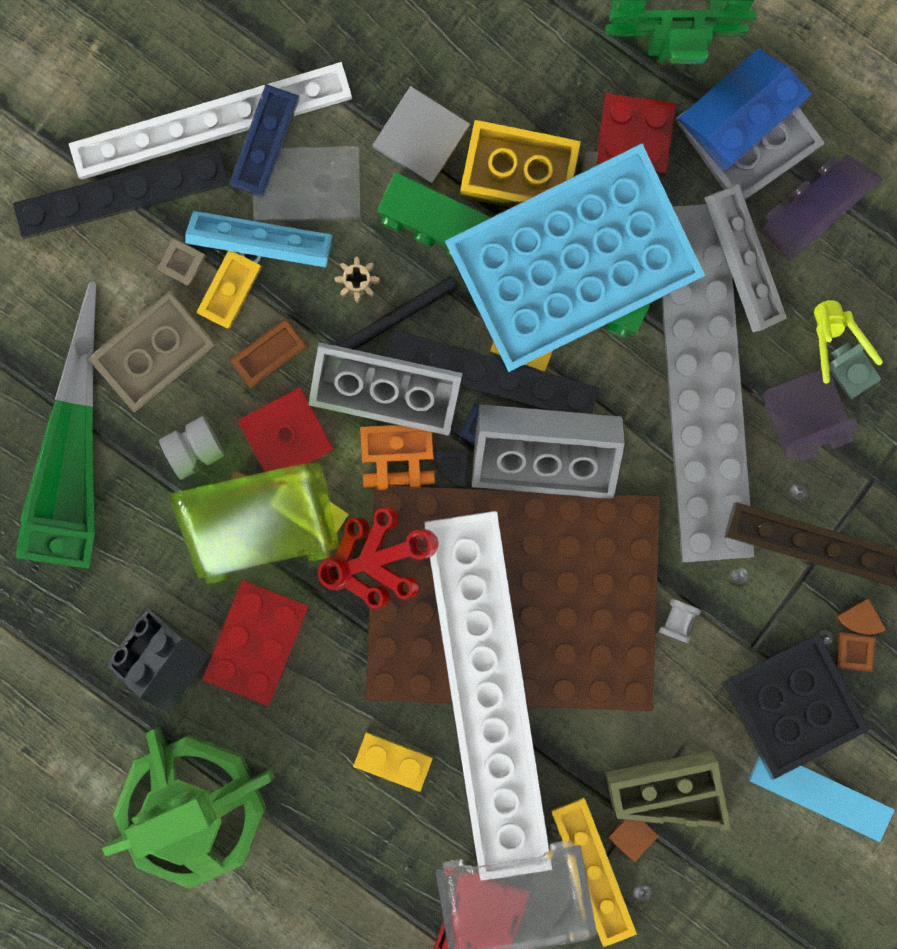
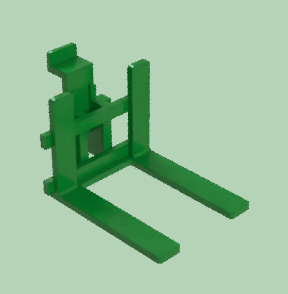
M611 0L612 10L609 13V21H612V24H606L605 35H612V37H649L647 42L648 56H658V63L666 62L669 56V62L672 64H703L708 58L707 49L713 37H738L739 35H746L748 33V24H742V22L754 21L756 19V10H749L754 0H710V10H644L647 0Z

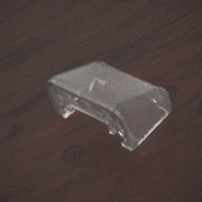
M571 841L556 842L550 844L551 851L545 852L544 855L475 867L471 865L464 866L463 859L442 863L443 869L435 870L448 949H544L594 939L597 935L581 845L572 846Z

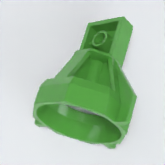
M160 726L148 731L146 737L150 753L133 761L113 814L122 837L107 843L102 848L105 857L128 849L137 869L189 889L242 866L247 859L266 809L258 788L270 783L274 779L271 769L253 777L242 754L192 735L168 744ZM193 756L209 760L223 768L233 778V781L209 793L208 790L177 779L175 757ZM150 770L151 791L147 793L141 811L137 813V816L131 818L134 824L130 826L128 809L132 793L139 780ZM244 804L245 821L241 837L233 851L220 862L210 851L222 822L221 817ZM151 854L177 865L184 864L194 873L170 871L153 862L147 855Z

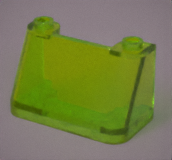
M300 464L170 494L172 507L198 579L205 578L206 584L228 580L226 575L228 572L308 555L309 562L331 557L329 550L339 548L322 464Z

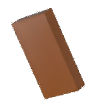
M285 318L229 361L249 388L253 389L307 349L308 346L288 319Z

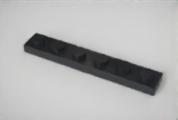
M216 149L14 202L13 206L21 237L27 239L229 185L221 151Z
M393 330L386 355L389 358L462 373L460 387L541 410L592 414L599 387L524 366L508 372L503 360Z

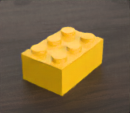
M475 120L460 189V198L509 208L515 207L573 178L581 141Z

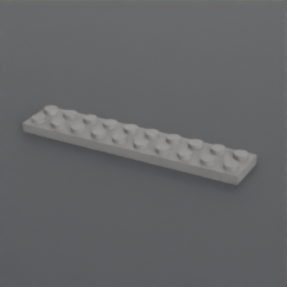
M707 204L674 206L673 209L705 274L704 277L661 297L681 562L754 557V546L724 537L733 503L738 502L750 506L733 276Z

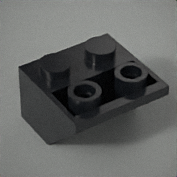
M147 607L141 617L134 623L133 628L124 641L114 651L106 666L140 699L169 714L211 654L193 638Z

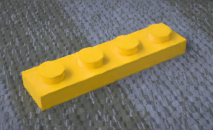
M583 797L552 809V815L603 947L637 935L585 798Z

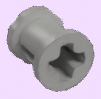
M671 599L670 605L672 608L665 627H660L659 633L689 644L690 637L688 635L695 616L700 615L701 610Z

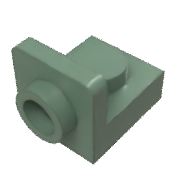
M848 341L831 353L834 359L829 362V368L850 400L880 381L881 378L862 351L864 347L861 343L852 347Z

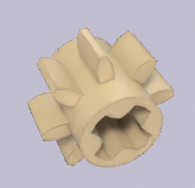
M355 257L354 265L348 267L345 263L340 264L344 274L343 276L335 277V282L345 284V288L340 293L342 297L351 293L354 295L356 303H359L360 295L366 293L370 297L374 296L370 286L371 284L379 283L380 280L379 277L370 276L369 274L374 267L372 262L364 267L360 265L359 258ZM355 272H361L362 278L367 279V281L360 283V288H354L352 282L348 281V279L354 278Z

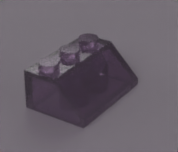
M848 154L839 161L833 156L818 170L822 175L813 184L806 180L791 193L795 198L794 201L786 208L781 203L778 204L765 216L768 223L761 230L787 260L790 261L879 184L883 178Z

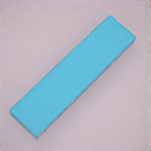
M193 211L185 235V243L320 267L327 266L333 239L331 234Z
M758 756L748 778L750 782L878 842L881 841L895 809L804 766H799L776 779H771L760 756Z

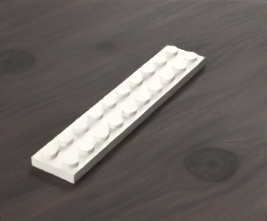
M497 511L426 521L425 529L431 530L437 536L439 542L438 549L430 557L480 880L552 869Z

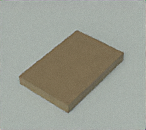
M169 290L93 353L88 360L128 407L136 413L217 344L174 293Z

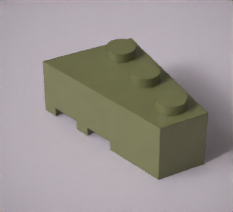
M711 750L606 772L612 807L617 819L662 824L663 822L685 824V826L697 827L698 825L731 831L719 765Z

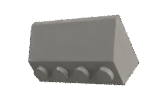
M319 342L308 405L449 435L462 373Z
M479 404L475 433L472 487L594 498H614L625 444L623 419L620 416Z

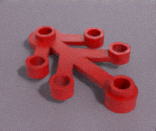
M391 507L380 508L375 511L373 516L374 524L359 558L350 560L357 539L367 536L369 524L362 517L351 518L346 521L344 525L345 533L336 555L326 557L318 568V578L323 586L333 591L346 588L365 600L367 606L372 609L381 608L388 604L389 593L387 589L382 586L371 588L354 576V574L364 571L392 589L395 595L402 600L413 598L418 594L419 585L416 579L413 577L402 578L383 565L409 556L417 560L430 558L438 549V538L431 530H415L407 536L406 542L379 551L387 530L394 528L398 523V514ZM384 513H386L389 517V521L387 524H385V522L383 521ZM355 523L359 526L358 534L354 531ZM424 537L428 543L427 549L423 546ZM336 567L339 572V578L336 576L335 573ZM405 582L409 586L408 594L403 589ZM375 592H377L380 596L379 603H377L374 599Z

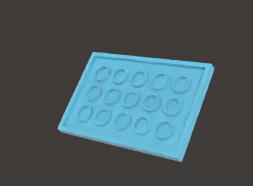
M643 144L445 241L508 372L705 276Z

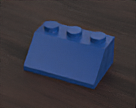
M757 49L678 118V121L725 173L799 109L812 93L788 66L761 49Z

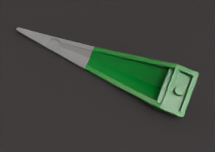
M94 281L88 284L30 483L20 518L21 527L15 558L87 569H89L95 536L93 364L88 360L94 353L96 284Z

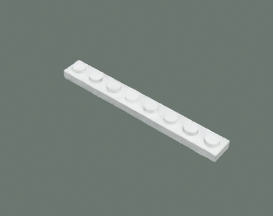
M342 62L268 84L299 95L300 99L294 116L352 99ZM265 85L69 143L78 177L83 180L247 131L251 125Z

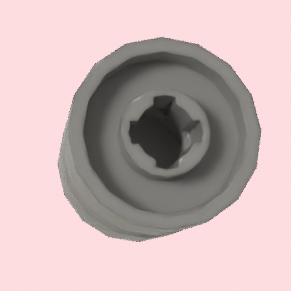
M204 416L188 423L185 426L184 433L175 430L159 439L168 462L180 480L199 471L200 463L209 466L225 457L219 440Z

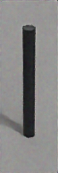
M449 276L335 346L356 350L457 289L455 281Z

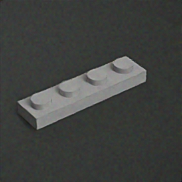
M740 185L731 186L705 197L752 332L764 330L787 319Z

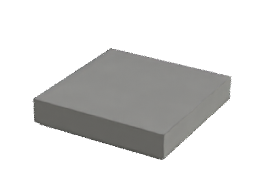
M410 86L372 147L430 185H433L469 129L470 123Z

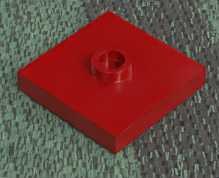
M301 387L238 420L244 435L271 484L334 451L314 411L308 405L309 402Z

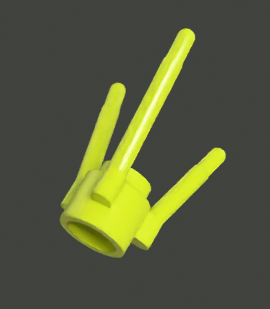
M834 300L824 301L817 305L814 310V316L817 322L816 332L819 338L821 370L825 384L830 382L827 342H831L832 338L842 335L846 326L850 328L877 365L883 363L875 348L855 323L852 312H843L841 304Z

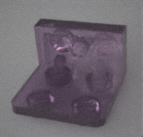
M821 369L770 388L762 394L763 402L786 459L797 455L800 462L819 455L817 447L828 443L831 444L832 449L852 442L851 434L860 431L856 418L848 420L831 375L830 382L825 384Z

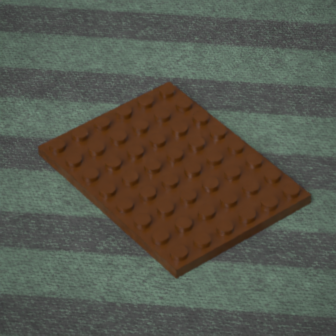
M374 486L373 516L376 510L385 507L395 509L398 514L397 525L387 530L379 551L406 542L407 536L412 531L425 529L426 521L497 511L527 707L653 711L660 496L614 495V498H594L509 490L410 488L405 486H388L389 490H378V486ZM386 513L383 514V521L385 522V524H387L389 521V517ZM424 537L423 546L427 549L428 543ZM409 556L383 565L384 567L402 578L413 577L416 579L419 591L415 597L402 600L395 595L392 589L371 577L370 587L382 586L386 588L389 593V602L384 607L369 609L366 700L453 704L430 558L417 560ZM405 582L403 589L408 594L409 586ZM375 592L374 599L377 603H379L380 596L377 592Z

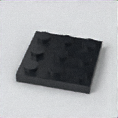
M815 634L722 682L771 779H776L869 731L819 634Z

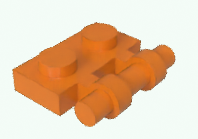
M402 425L360 427L362 463H376L377 473L363 474V488L378 486V490H389L388 486L421 488V485L435 484L434 470L420 471L419 460H434L432 432ZM387 462H409L408 472L388 473Z

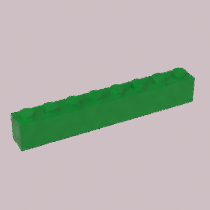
M396 172L377 209V215L382 219L381 224L398 233L403 228L415 234L413 237L415 241L430 248L435 243L447 249L445 254L452 259L453 257L445 241L492 218ZM651 302L608 323L606 330L626 339L627 334L634 337Z

